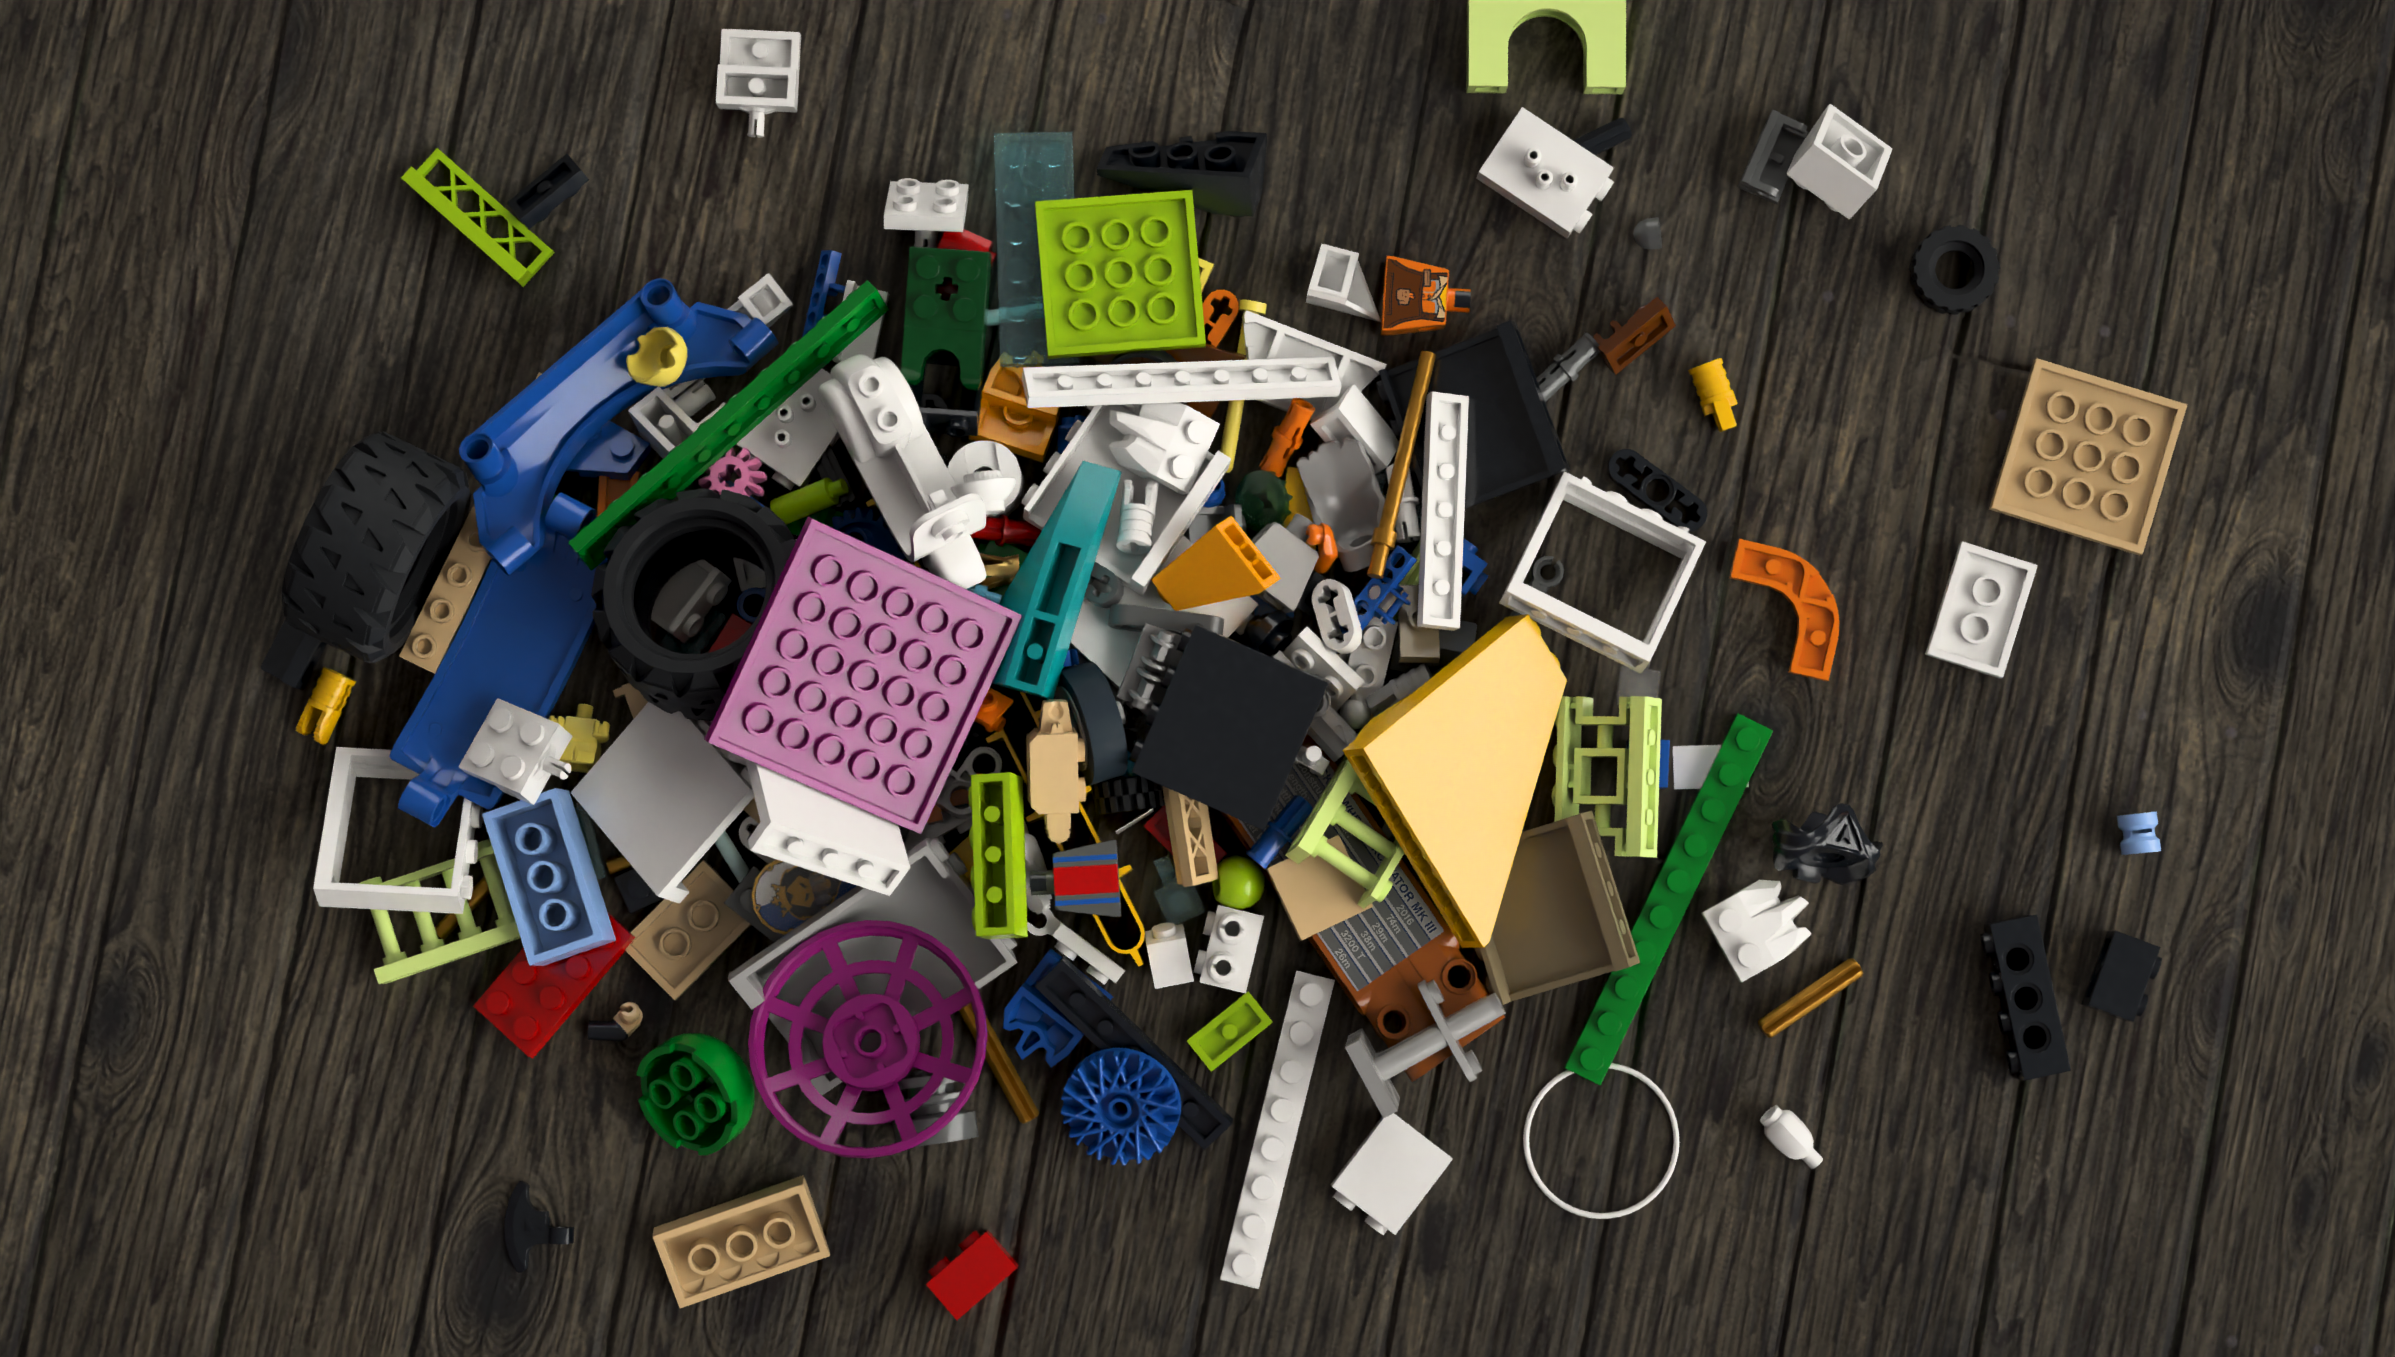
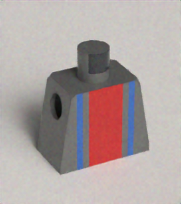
M1109 840L1054 853L1053 870L1030 871L1031 896L1055 894V908L1059 911L1121 917L1117 840Z

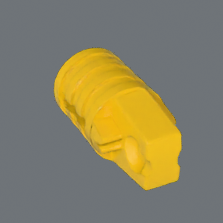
M1722 358L1688 370L1689 375H1692L1693 384L1696 386L1697 395L1700 397L1703 413L1705 416L1713 414L1719 432L1736 427L1737 424L1731 406L1738 404L1734 391L1730 388L1726 371L1723 369Z

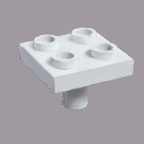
M912 178L900 179L897 182L890 181L884 211V229L915 230L914 247H924L926 244L925 239H927L928 248H937L939 245L938 231L963 232L968 205L969 184H959L954 180L922 183Z
M1308 627L1283 652L1296 668L1314 676L1316 674L1330 680L1326 690L1331 698V706L1336 712L1364 682L1345 663L1349 653L1337 654L1336 651L1326 646Z

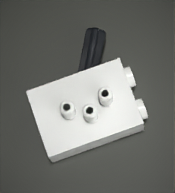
M1522 107L1479 170L1476 179L1565 238H1568L1573 230L1579 234L1593 215L1587 211L1594 198L1602 201L1614 183L1613 180L1608 178L1614 167L1595 155L1630 139L1632 136L1631 130L1624 118H1618L1575 140H1571Z
M821 369L736 445L741 449L747 448L750 451L749 459L758 457L763 464L774 470L775 473L771 478L790 491L795 485L799 488L807 486L816 472H818L821 480L830 478L834 482L843 478L847 483L848 493L839 496V503L834 505L836 508H842L855 501L856 496L833 450L840 435L818 393L820 385L832 378L830 373Z

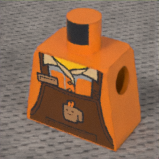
M1387 256L1384 273L1381 335L1389 336L1444 329L1447 311L1470 312L1471 289L1448 288V269Z

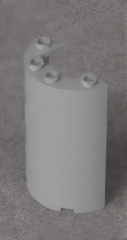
M928 837L906 852L911 868L890 896L860 886L854 887L728 974V981L752 1010L765 1001L763 987L768 977L797 946L821 931L844 923L864 920L892 921L912 926L933 936L949 948L967 968L978 989L1018 963L1012 950L1017 946L1014 938L985 939L976 936V931L972 925V909L975 906L974 890L970 881L964 875L968 870L956 852L949 855L937 837L935 839ZM866 936L848 939L838 943L847 965L868 960H882L895 963L902 939L885 936ZM918 945L911 969L929 980L943 999L964 988L959 978L944 961L931 951ZM823 950L813 955L795 970L781 988L777 996L778 999L799 1007L812 987L826 975L833 972ZM871 973L858 975L853 978L861 995H884L891 975ZM906 981L899 1003L912 1016L933 1006L923 991ZM839 984L822 996L814 1006L812 1013L829 1019L834 1011L846 1002ZM770 1013L769 1019L789 1043L792 1022ZM806 1027L804 1028L802 1038L804 1065L824 1057L823 1034ZM878 1033L867 1034L861 1042L862 1050L865 1052L876 1051L881 1045V1035ZM833 1072L810 1080L821 1095H824L842 1082Z

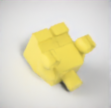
M578 704L576 717L566 716L564 719V717L558 716L557 719L555 715L549 716V720L560 724L572 735L560 761L569 763L571 771L588 773L600 759L601 743L609 740L610 724L606 721L601 724L597 719H592L593 706L588 704Z

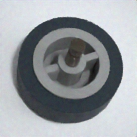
M1089 661L1062 669L1053 700H1067L1072 727L1078 733V738H1083L1085 741V762H1078V778L1084 777L1086 786L1123 776L1127 770L1128 753L1123 727L1126 718L1121 703L1115 700L1106 677L1094 662Z

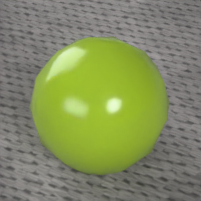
M1234 855L1223 859L1217 865L1219 879L1212 881L1213 893L1217 902L1224 907L1243 910L1250 908L1260 900L1264 892L1265 876L1259 864L1249 857Z

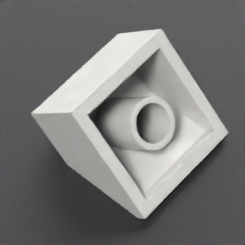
M1829 104L1796 151L1787 175L1799 187L1809 190L1823 200L1831 210L1841 213L1850 220L1877 190L1892 148L1836 107Z

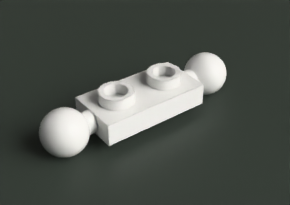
M1373 586L1370 589L1369 597L1371 599L1379 597L1380 587ZM1389 592L1378 607L1387 612L1397 597ZM1374 616L1362 631V640L1358 648L1348 654L1346 664L1364 680L1363 684L1352 694L1351 699L1347 700L1340 709V716L1352 729H1361L1370 721L1371 711L1366 698L1383 687L1398 622L1395 625L1387 622L1385 625L1381 622L1383 617L1379 619Z

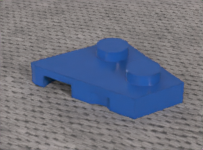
M608 421L580 449L566 471L579 472L580 477L596 478L598 476H607L610 479L630 480L652 451L649 442Z

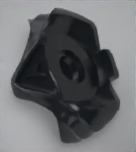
M1837 804L1831 809L1828 816L1812 812L1800 828L1785 819L1772 823L1774 831L1772 836L1774 867L1778 871L1793 870L1792 877L1797 880L1816 884L1821 881L1822 876L1836 884L1846 885L1867 878L1876 871L1875 863L1880 858L1883 842H1870L1850 805Z

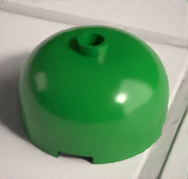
M702 1033L677 1035L650 1051L640 1062L637 1070V1076L641 1077L643 1094L638 1099L640 1107L656 1133L677 1149L682 1145L688 1149L698 1151V1155H709L717 1152L735 1139L748 1124L755 1101L752 1077L739 1054L722 1040Z

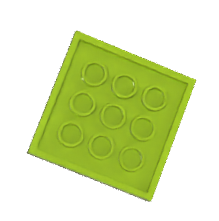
M1192 190L1035 201L1048 359L1122 354L1144 350L1161 351L1201 348L1206 346Z

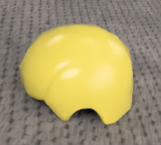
M654 327L646 335L639 336L637 338L640 345L639 350L633 355H628L626 358L629 376L637 383L658 387H666L677 381L687 361V346L683 337L669 327Z

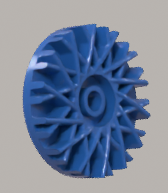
M1128 1048L1104 1049L1083 1059L1072 1071L1061 1100H1064L1061 1109V1115H1065L1063 1123H1069L1071 1127L1069 1137H1077L1075 1143L1078 1146L1081 1141L1088 1146L1087 1155L1090 1156L1097 1152V1160H1101L1103 1155L1111 1157V1165H1115L1118 1159L1122 1165H1126L1129 1159H1136V1164H1140L1143 1157L1149 1160L1154 1152L1158 1151L1160 1154L1164 1146L1169 1144L1172 1135H1174L1181 1115L1180 1093L1168 1070L1151 1056Z

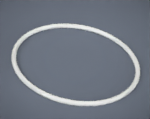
M1611 1063L1609 1069L1623 1071L1637 1077L1658 1095L1669 1114L1672 1124L1673 1153L1668 1170L1659 1185L1645 1199L1620 1211L1609 1213L1588 1212L1561 1201L1548 1190L1538 1176L1529 1148V1133L1533 1115L1544 1095L1556 1083L1574 1072L1566 1070L1544 1086L1534 1099L1524 1126L1523 1147L1525 1159L1538 1187L1551 1201L1561 1208L1588 1218L1609 1219L1621 1217L1647 1205L1663 1190L1669 1181L1679 1153L1678 1124L1674 1111L1664 1093L1642 1073L1615 1063Z

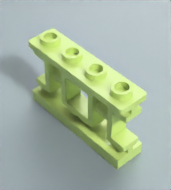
M1562 696L1555 719L1557 745L1553 750L1556 784L1553 786L1551 795L1552 803L1555 806L1554 822L1578 815L1579 804L1595 805V821L1600 836L1615 837L1614 856L1657 858L1662 699L1647 696L1619 697V717L1593 716V698ZM1582 725L1597 726V748H1581ZM1613 726H1630L1629 749L1613 748ZM1592 757H1617L1616 796H1590ZM1611 805H1627V828H1610Z

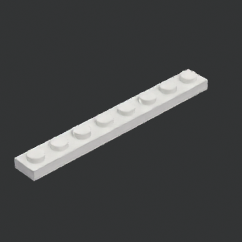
M1334 357L1023 368L1022 383L1027 408L1339 397L1341 382Z
M1296 971L1220 1280L1259 1289L1335 982L1333 979Z

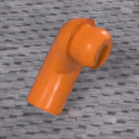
M1322 522L1320 525L1311 524L1306 529V535L1309 536L1306 542L1311 546L1318 545L1317 552L1319 554L1313 570L1324 574L1329 571L1338 556L1332 528Z

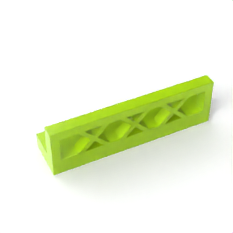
M438 148L417 171L411 166L401 177L522 287L530 281L555 253ZM441 161L450 169L451 186L434 187L425 179V176ZM456 175L467 185L457 186ZM451 192L452 202L442 193ZM457 192H476L479 195L480 212L463 213L458 208ZM485 201L496 211H486ZM504 217L508 221L509 238H491L487 234L486 218ZM470 218H480L481 228ZM514 227L525 237H515ZM532 242L542 251L527 269L516 260L515 243ZM499 244H509V253Z

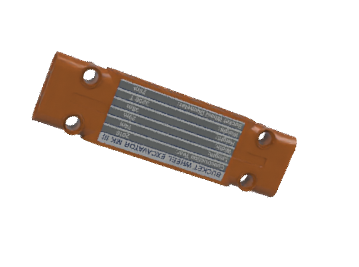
M1307 733L1302 746L1306 748L1311 746L1319 747ZM1322 749V757L1330 761L1323 775L1313 774L1308 767L1300 763H1294L1269 821L1273 822L1295 795L1304 798L1314 808L1338 768L1336 763ZM1348 792L1342 804L1347 806L1345 811L1388 839L1356 792L1353 794ZM1221 812L1247 851L1251 849L1265 832V830ZM1305 821L1300 825V827L1296 830V832L1291 836V839H1292L1293 841H1294V839L1296 838L1297 834L1299 833V831H1300V829L1302 828V826H1303V824L1305 823ZM1329 824L1323 834L1328 839L1339 835L1350 859L1374 875L1385 858L1338 824L1334 826ZM1287 842L1267 868L1288 859L1285 855L1292 843ZM1402 859L1389 878L1393 882V886L1382 902L1374 901L1372 908L1308 937V940L1355 1008L1363 1016H1367L1373 1025L1375 1034L1383 1039L1388 1048L1436 1023L1417 984L1423 980H1426L1427 983L1432 980L1436 982L1445 1000L1439 1004L1445 1017L1486 995H1490L1477 977L1475 967L1459 951L1461 947L1453 932ZM1259 865L1264 876L1276 892L1266 869ZM1452 967L1461 968L1466 975V982L1462 988H1455L1449 984L1447 974ZM1387 1012L1397 1013L1402 1020V1027L1396 1034L1389 1033L1383 1026V1018ZM1505 1015L1459 1039L1461 1047L1463 1048L1493 1027ZM1447 1046L1404 1071L1413 1082L1453 1055L1450 1047Z

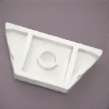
M1246 310L1243 313L1242 322L1247 360L1334 357L1341 382L1339 397L1301 398L1311 403L1315 408L1310 421L1316 415L1337 404L1348 387L1355 385L1361 392L1374 378L1380 375L1379 371L1385 369L1387 365ZM1293 398L1257 400L1287 412Z

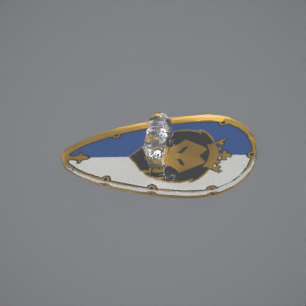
M776 859L766 865L755 878L751 893L753 909L761 923L773 932L785 935L857 885Z

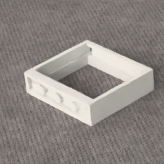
M1564 471L1551 494L1499 603L1522 615L1528 614L1532 620L1634 671L1642 673L1651 661L1706 541L1688 533L1689 528L1676 527L1664 521L1661 515L1653 510L1639 509L1627 503L1626 498L1619 493L1613 491L1605 492L1593 486L1588 478L1583 476L1581 480ZM1563 500L1682 559L1643 642L1523 583Z
M336 747L313 887L319 906L463 914L465 899L470 900L473 893V877L469 875L470 864H476L478 858V841L474 840L475 828L482 827L483 807L464 798L451 889L339 883L356 777L412 780L420 774L393 761L390 758L391 750Z

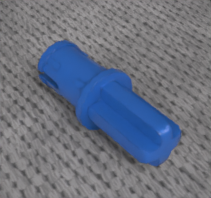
M1295 795L1273 822L1268 821L1267 825L1269 827L1246 854L1264 869H1267L1269 863L1287 842H1293L1291 836L1312 812L1313 807L1301 796Z

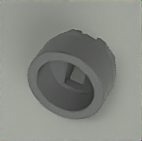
M1659 217L1644 219L1635 226L1633 233L1635 242L1643 249L1653 250L1662 248Z

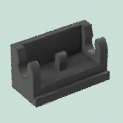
M1772 110L1737 188L1777 204L1789 178L1787 171L1792 159L1808 135V131H1806L1807 126L1780 114L1776 110Z

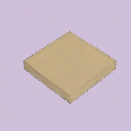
M1339 835L1327 840L1328 844L1349 857ZM1309 856L1299 864L1288 858L1266 869L1300 941L1373 907L1372 903L1364 909L1357 905L1365 892V888L1319 856L1315 858Z

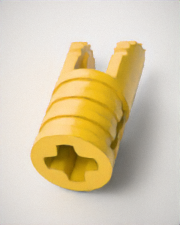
M323 667L322 674L317 680V685L312 691L311 698L309 697L295 731L304 736L314 731V740L322 745H326L356 681L337 671Z

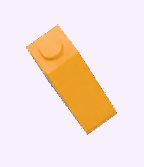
M1231 515L1215 525L1153 577L1151 581L1157 587L1158 594L1162 600L1170 604L1175 611L1260 594L1281 578Z

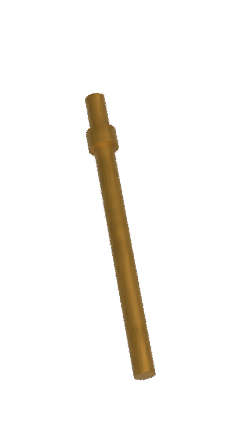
M1421 351L1379 527L1374 528L1370 543L1374 548L1367 575L1376 579L1383 578L1389 550L1394 549L1397 533L1394 529L1436 359V354L1429 351Z

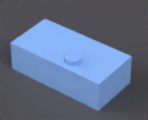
M554 788L541 793L534 805L520 800L482 814L529 966H545L616 941L569 790Z

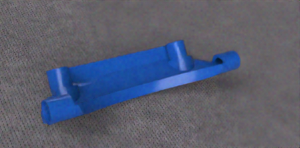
M658 278L648 282L636 295L461 442L459 454L474 478L481 484L473 493L479 542L491 559L509 576L544 546L546 533L544 522L547 511L566 469L576 454L605 423L627 407L646 397L658 387L637 383L628 374L626 358L628 355H633L639 350L640 345L637 340L639 336L646 335L654 327H669L679 333L686 343L687 361L685 368L677 381L666 387H660L665 389L696 379L738 376L746 373L779 344L771 330L759 318L755 317L751 320L743 313L701 302H696L689 308L680 299L672 283L666 279Z

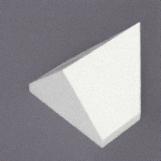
M1321 243L1306 303L1381 322L1358 261L1359 253Z

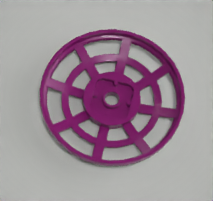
M864 920L844 923L821 931L802 942L780 962L768 977L763 987L765 1001L754 1008L751 1017L748 1039L750 1067L756 1088L765 1105L780 1124L801 1141L823 1152L842 1157L875 1158L889 1156L913 1148L937 1134L953 1120L968 1101L979 1080L986 1055L987 1024L985 1009L979 990L967 968L949 948L933 936L912 926L892 921ZM866 936H885L902 939L895 963L882 960H868L847 965L838 943ZM918 945L931 951L944 961L959 978L964 988L943 999L929 980L911 969ZM823 950L833 972L826 975L812 987L799 1007L778 999L777 996L781 988L795 970L813 955ZM871 973L891 975L884 995H861L853 977ZM906 981L923 991L933 1006L912 1016L899 1003ZM839 984L846 1002L840 1005L829 1019L812 1013L814 1006L822 996ZM971 1003L975 1015L977 1036L972 1067L967 1068L951 1063L954 1047V1030L951 1014ZM770 1013L792 1022L788 1043L789 1060L792 1070L772 1077H768L764 1054L766 1024ZM940 1021L942 1031V1047L939 1059L919 1052V1031ZM806 1027L823 1034L824 1057L804 1065L802 1038L804 1028ZM869 1033L881 1035V1045L874 1052H865L861 1047L863 1038ZM912 1068L933 1074L923 1089L912 1099L905 1102L898 1082L905 1078ZM833 1072L845 1083L846 1087L837 1106L824 1098L810 1080ZM944 1078L963 1083L964 1086L959 1096L948 1110L928 1128L917 1133L910 1113L917 1110L931 1098ZM799 1085L801 1091L812 1104L825 1114L831 1116L821 1137L809 1132L796 1122L781 1105L775 1093ZM883 1090L890 1110L876 1113L853 1112L862 1091ZM894 1120L902 1141L890 1145L876 1147H850L836 1143L846 1123L877 1125Z

